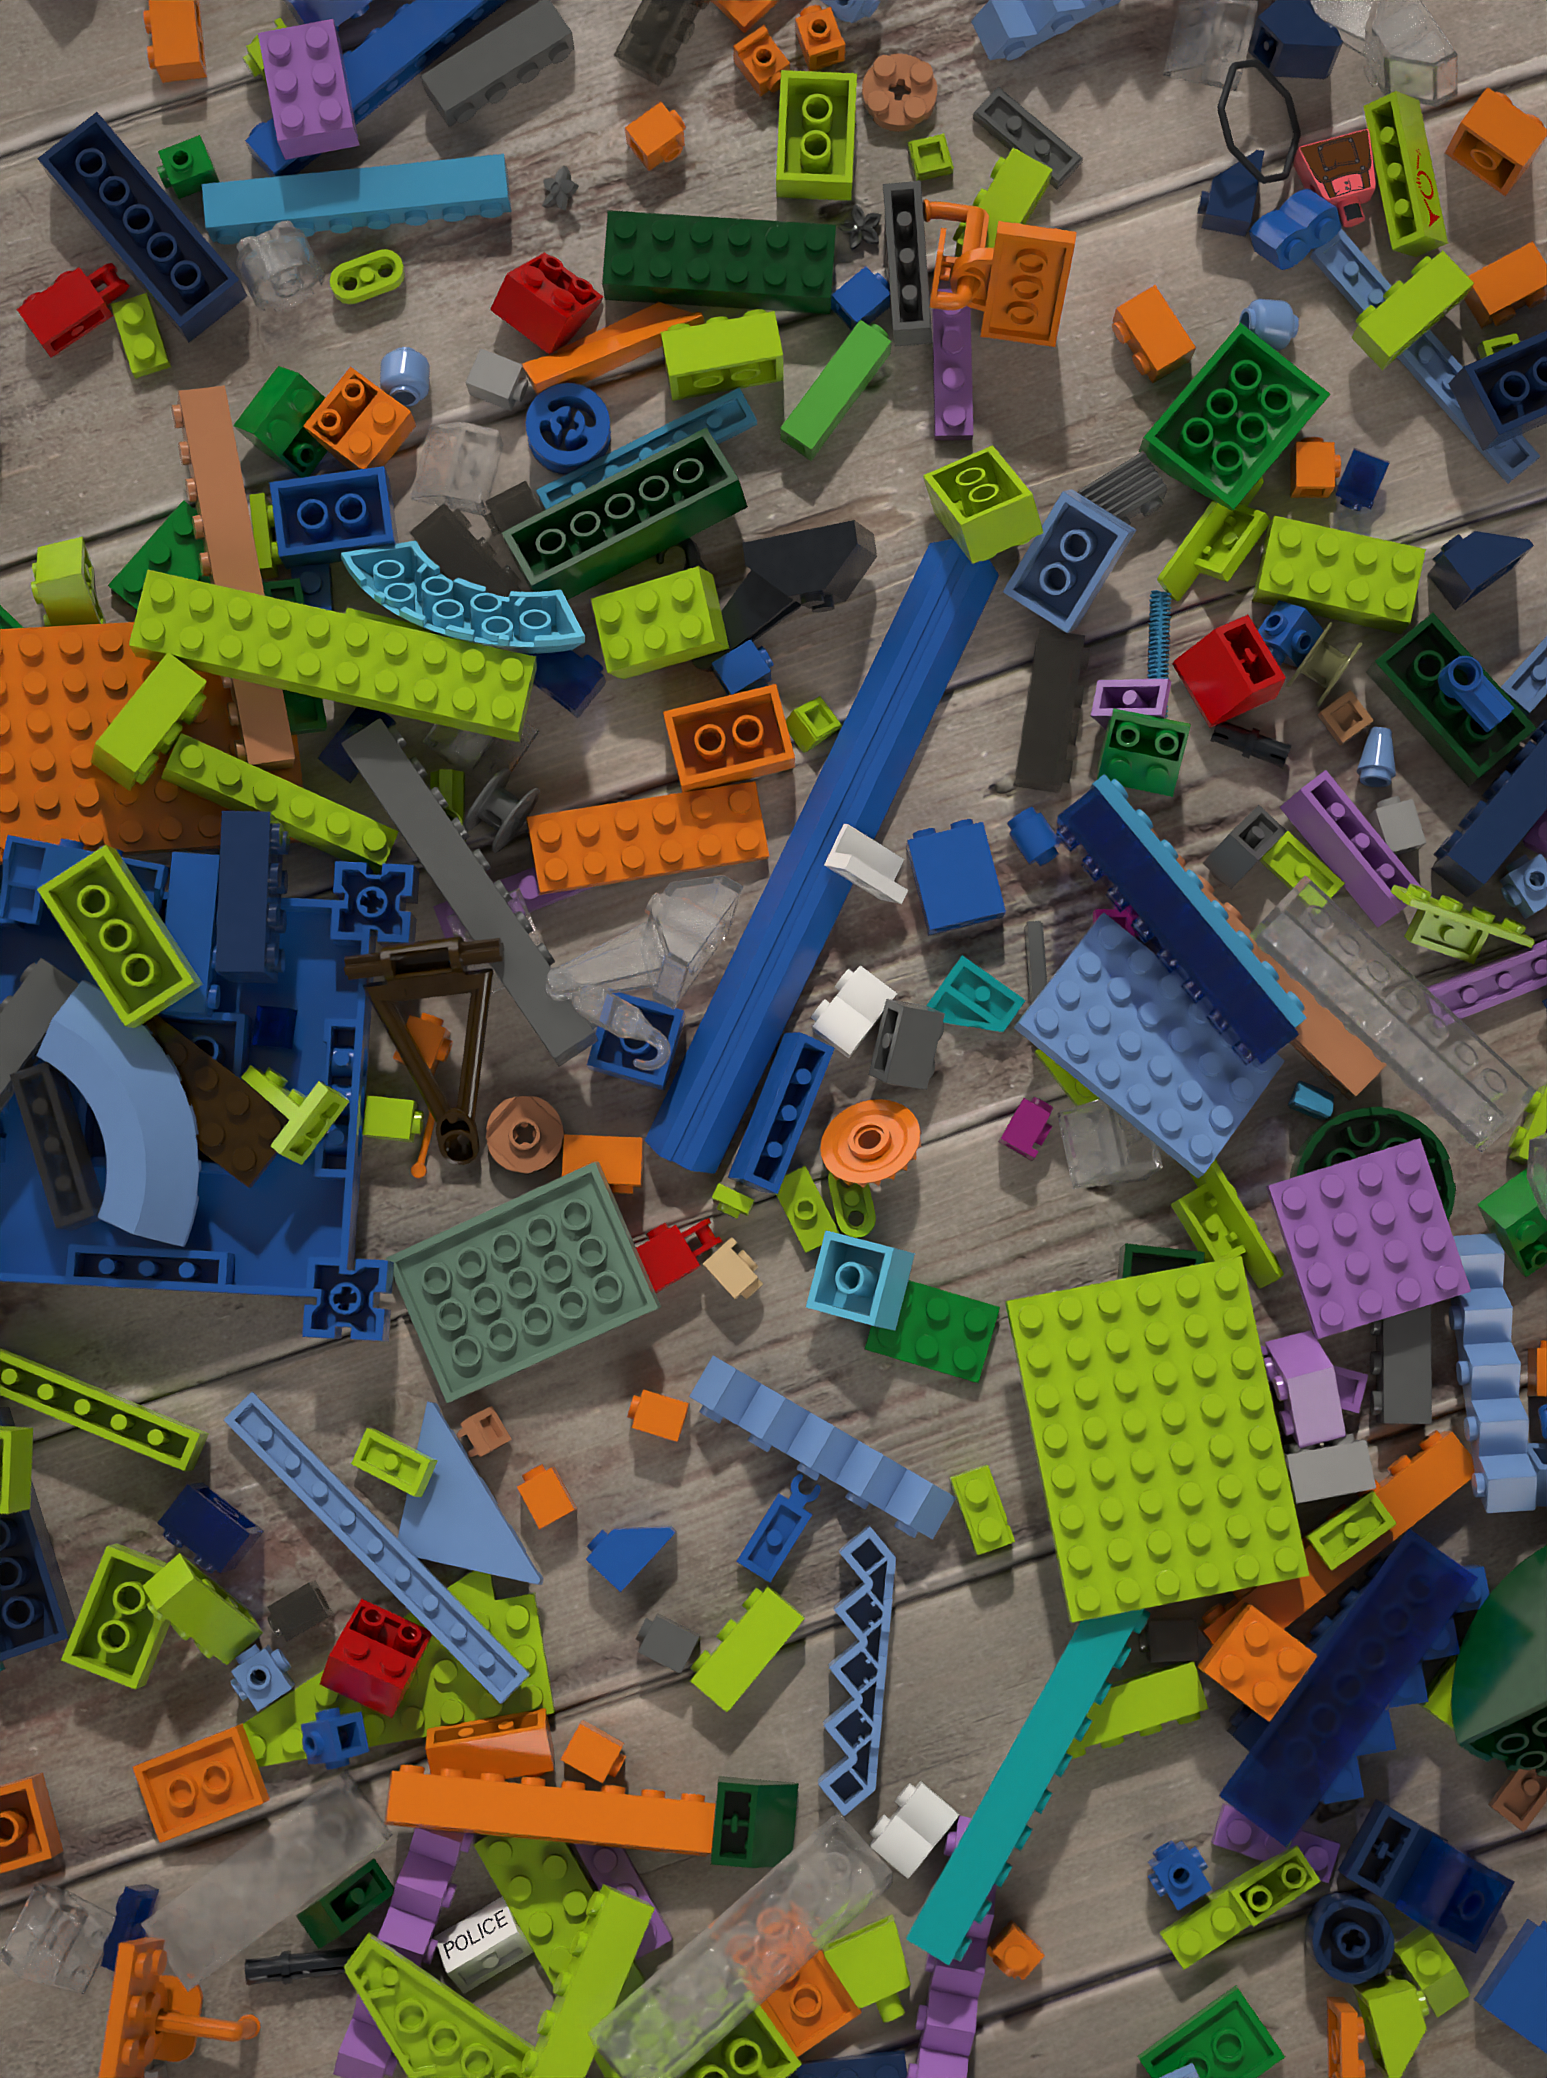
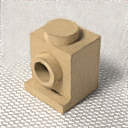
M731 1237L703 1265L735 1300L741 1295L747 1300L763 1283L754 1273L758 1265L744 1250L739 1254L734 1252L733 1249L738 1244Z

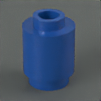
M1033 806L1022 811L1007 822L1011 829L1009 835L1029 865L1037 862L1041 867L1059 855L1056 848L1061 845V841L1041 812L1037 813Z

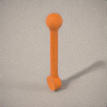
M430 1110L418 1160L411 1167V1174L415 1178H423L427 1174V1168L424 1164L435 1124V1119Z

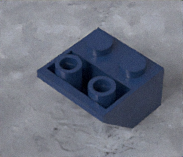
M1276 0L1257 17L1247 51L1254 59L1260 60L1275 77L1326 79L1332 72L1344 41L1341 39L1337 28L1329 22L1325 23L1315 12L1310 0Z
M1375 1799L1338 1871L1346 1878L1379 1897L1411 1912L1448 1840Z

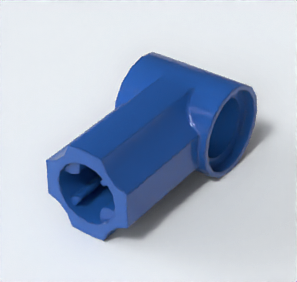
M1460 656L1445 666L1439 674L1438 683L1441 691L1448 697L1455 698L1486 733L1514 709L1483 675L1482 666L1473 657ZM1454 669H1460L1465 672L1468 678L1467 685H1460L1455 681L1453 677Z

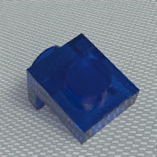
M1354 447L1335 490V495L1341 498L1340 504L1361 512L1363 507L1372 509L1375 496L1390 461Z

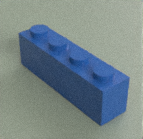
M172 852L165 926L203 985L160 1012L164 1015L212 1019L213 1009L219 1008L221 989L220 985H215L217 973L215 966L220 855Z
M801 1032L784 1033L728 1178L760 1192L778 1194L834 1052V1047Z

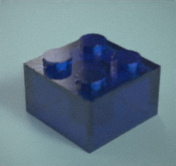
M203 1482L187 1484L157 1522V1524L165 1529L162 1535L166 1540L180 1549L184 1545L196 1554L193 1560L211 1574L215 1570L223 1573L235 1569L264 1532L263 1529Z
M1434 1835L1428 1847L1424 1850L1422 1858L1410 1880L1404 1887L1395 1908L1426 1929L1476 1954L1515 1881L1484 1861Z

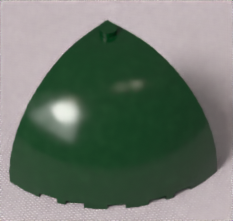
M1547 1545L1530 1555L1506 1575L1478 1610L1468 1628L1459 1651L1454 1670L1451 1697L1453 1727L1458 1745L1486 1762L1495 1758L1505 1762L1506 1769L1517 1772L1519 1769H1535L1538 1776L1546 1777Z

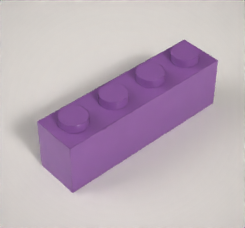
M1327 770L1323 771L1280 806V809L1328 868L1345 883L1343 885L1377 928L1408 906L1390 892L1394 884L1408 889L1409 884L1421 887Z

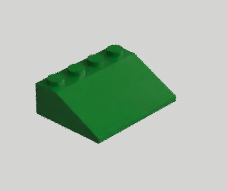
M1240 323L1143 437L1138 452H1145L1147 458L1170 477L1227 509L1234 511L1328 399L1330 393Z

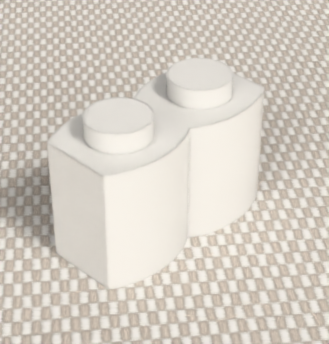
M859 966L855 972L848 969L835 985V988L840 991L831 1003L824 999L811 1016L816 1021L812 1031L847 1058L852 1056L882 1017L886 999L895 1000L897 997L895 991L862 966Z
M922 1781L915 1787L909 1783L895 1800V1803L899 1805L896 1812L890 1819L883 1815L869 1832L874 1838L870 1843V1847L907 1879L919 1867L959 1816L956 1810Z

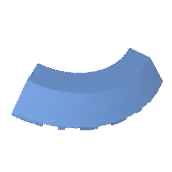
M82 980L52 1018L37 1057L53 1065L75 1084L92 1108L99 1123L106 1150L107 1179L104 1199L98 1218L133 1235L184 1247L194 1223L199 1200L197 1187L198 1175L201 1171V1160H198L196 1117L192 1105L189 1106L185 1091L180 1083L182 1078L170 1056L165 1055L160 1045L152 1037L153 1033L147 1025L141 1024L136 1028L125 1027L103 991L86 980Z

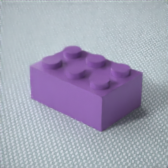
M324 20L258 33L277 141L285 160L360 146L341 42L334 20Z

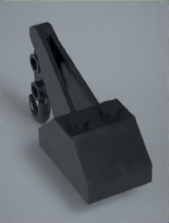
M855 520L743 542L745 566L751 569V571L721 611L729 649L692 659L693 665L705 672H712V662L750 639L754 642L802 606L811 608L812 612L818 613L835 609L834 604L846 602L877 558L874 534ZM690 537L674 545L684 550L686 559L684 570L699 566L708 571L701 560L697 544ZM668 549L656 554V562L658 564H663L664 556Z

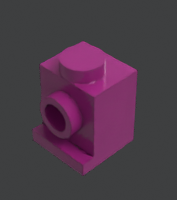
M1033 1097L1031 1101L1023 1098L998 1142L1028 1160L1033 1161L1039 1151L1032 1148L1034 1143L1042 1146L1053 1126L1048 1124L1047 1120L1054 1108L1036 1097Z

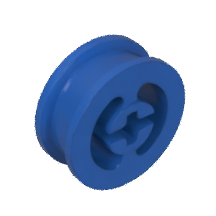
M574 383L556 384L538 394L528 409L526 415L528 444L535 459L546 469L557 474L567 475L606 455L611 441L609 413L602 399L591 389ZM571 408H577L586 412L595 422V426L587 427L583 414L577 410L574 417L575 430L570 429L565 437L566 451L553 448L542 437L543 432H551L554 444L560 448L563 441L562 429H568L572 421Z

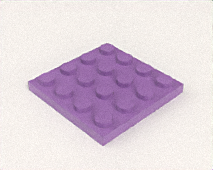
M1421 1139L1266 1186L1316 1339L1471 1292Z

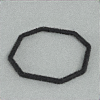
M1251 59L1233 62L1229 67L1217 106L1226 146L1258 182L1267 184L1286 180L1290 175L1301 137L1292 96L1260 60ZM1255 67L1285 99L1293 130V138L1282 173L1264 176L1234 145L1225 106L1236 70Z

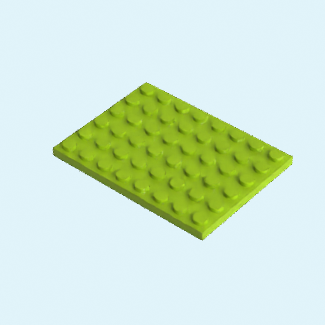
M1242 1256L1005 1301L1069 1622L1073 1623L1310 1576Z

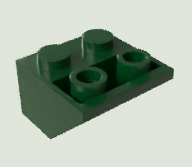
M719 1776L711 1865L742 1868L792 1866L799 1783Z

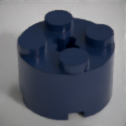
M1350 1892L1327 1894L1319 1899L1307 1917L1304 1934L1308 1952L1319 1966L1334 1979L1348 1984H1360L1380 1974L1389 1965L1395 1944L1392 1929L1384 1914L1366 1898ZM1350 1930H1352L1357 1937L1355 1941L1348 1940L1345 1944L1341 1940L1343 1934H1349Z

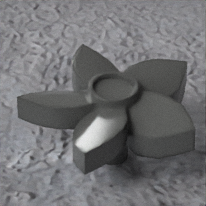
M563 165L557 171L555 179H543L544 187L551 192L543 202L542 206L544 208H550L557 203L559 208L566 211L567 198L570 199L579 187L577 183L571 181L569 168Z
M855 204L852 209L853 221L844 220L837 225L841 231L851 233L849 238L851 251L860 245L862 239L869 244H879L878 235L874 228L878 226L882 217L881 214L869 213L865 216L863 210Z

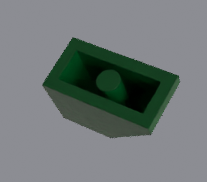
M373 1858L298 1913L296 1917L317 1948L320 1949L344 1934L393 1895L395 1888Z

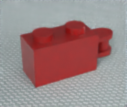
M114 263L103 265L87 277L80 267L74 271H66L56 278L53 285L43 292L31 294L24 300L23 305L16 309L50 358L113 316L107 305L122 296L129 288L127 281L120 279L116 274L118 269ZM105 283L107 287L98 293L96 288Z
M709 1218L682 1233L676 1224L669 1228L666 1223H663L646 1234L648 1241L636 1248L656 1294L699 1269L701 1266L696 1258L723 1242L720 1236L715 1237L709 1227L712 1223ZM696 1234L702 1246L692 1252L685 1239Z

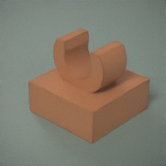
M492 1406L461 1422L462 1429L457 1433L459 1439L467 1435L474 1446L473 1449L467 1452L469 1457L479 1455L481 1458L512 1440Z

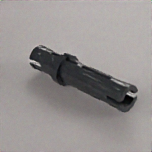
M359 1946L292 1954L291 1951H283L280 1956L245 1959L246 1984L250 1986L283 1981V1984H293V1981L296 1979L345 1973V1964Z

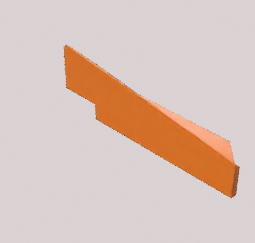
M657 302L556 350L557 353L527 361L522 365L536 395L556 384L574 383L582 385L662 347L661 332L668 331L669 327L681 323H686L690 326L704 324V316L702 312L692 313Z

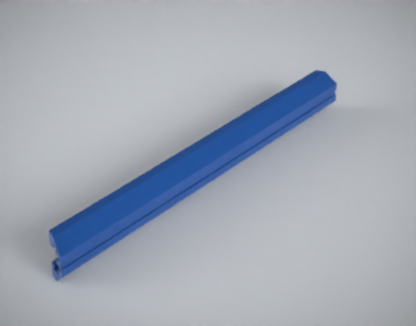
M954 539L929 544L644 1140L660 1157L673 1161L690 1171L715 1174L719 1169L854 884L824 866L843 824H849L875 840L996 585L999 574L991 561H978L972 564Z

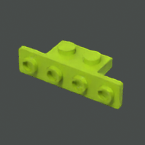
M1262 477L1234 511L1213 500L1157 578L1162 588L1167 593H1171L1169 597L1172 600L1180 601L1199 573L1228 582L1271 522L1265 512L1247 507L1264 484Z
M1394 884L1390 891L1405 904L1418 908L1404 935L1413 944L1474 964L1489 933L1530 948L1535 943V940L1524 932L1526 926L1511 918L1505 917L1503 922L1495 920V915L1477 906H1473L1471 911L1463 909L1461 902L1442 895L1440 900L1432 898L1429 891L1414 884H1409L1408 889Z
M1215 1158L1208 1170L1200 1178H1196L1189 1172L1198 1188L1170 1205L1197 1250L1205 1252V1263L1242 1256L1245 1267L1260 1289L1282 1278L1284 1273L1279 1266L1276 1256L1268 1248L1258 1231L1255 1221L1248 1215L1238 1198L1235 1188L1229 1183L1219 1167L1217 1159Z

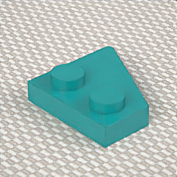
M962 955L926 1006L945 1013L944 1023L1004 1032L1026 1000Z

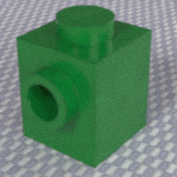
M201 135L158 151L163 165L157 167L159 176L165 189L173 188L178 200L202 191V184L220 182Z

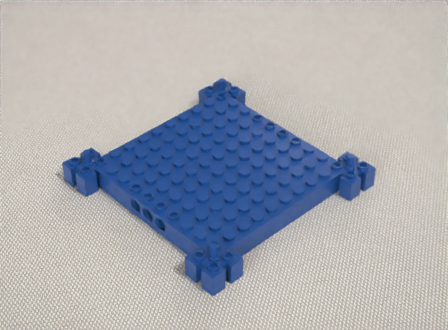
M335 861L333 893L340 900L281 897V909L286 910L287 926L286 932L280 933L279 949H284L285 969L283 973H278V983L229 982L216 973L215 985H220L221 997L219 1008L213 1009L212 1019L169 1016L158 1013L161 1018L241 1080H243L241 1077L250 1065L263 1072L271 1068L288 1081L284 1087L290 1092L294 1088L307 1097L319 1081L340 1092L350 1101L303 1165L278 1153L250 1189L198 1149V1160H201V1171L198 1175L197 1187L199 1200L186 1246L182 1247L133 1235L98 1218L104 1199L107 1179L106 1150L99 1123L92 1108L75 1084L53 1065L40 1058L0 1112V1282L317 1298V1305L304 1304L302 1337L341 1339L343 1327L351 1328L350 1339L389 1342L391 1310L379 1308L380 1294H392L394 1262L388 1260L356 1259L355 1263L363 1144L362 1132L365 1114L372 1003L362 986L373 982L374 977L348 980V975H345L344 958L346 956L375 953L376 937L377 942L381 946L415 942L417 919L411 912H406V903L418 904L420 873L414 865L382 863V875H373V870L365 862ZM3 864L0 865V896L2 888ZM164 892L161 907L164 909L162 918L164 924L166 919L168 892ZM45 901L39 925L0 918V1004L9 995L14 996L22 985L20 978L24 971L32 963L37 964L41 958L51 963L79 984L82 980H86L100 988Z

